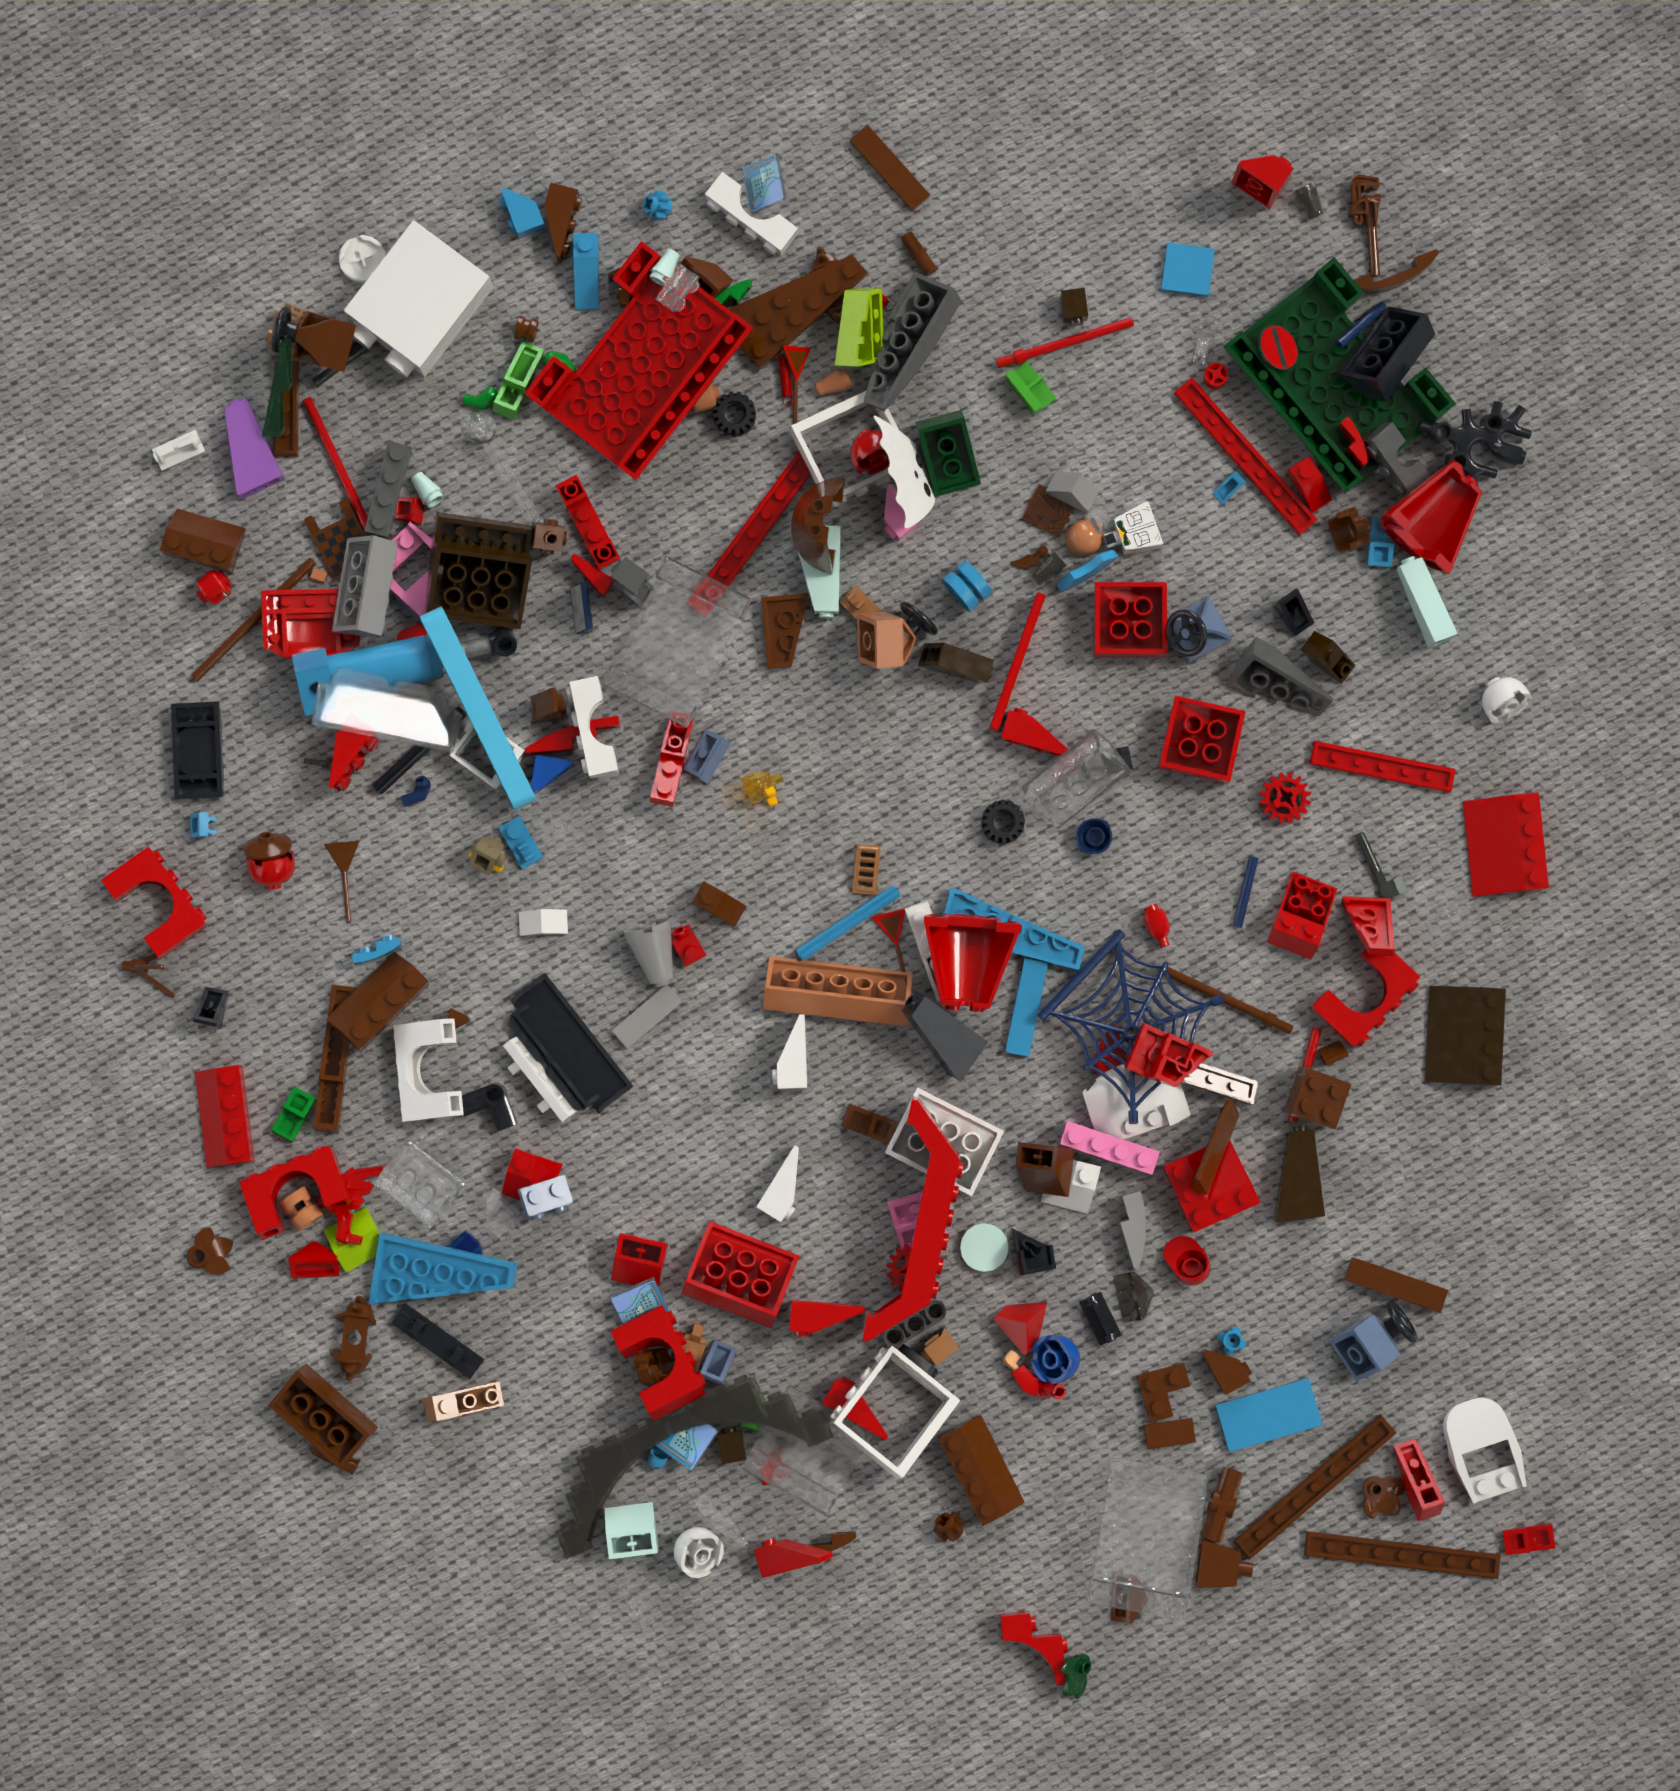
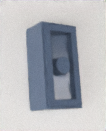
M705 729L683 771L708 784L731 743L724 737Z

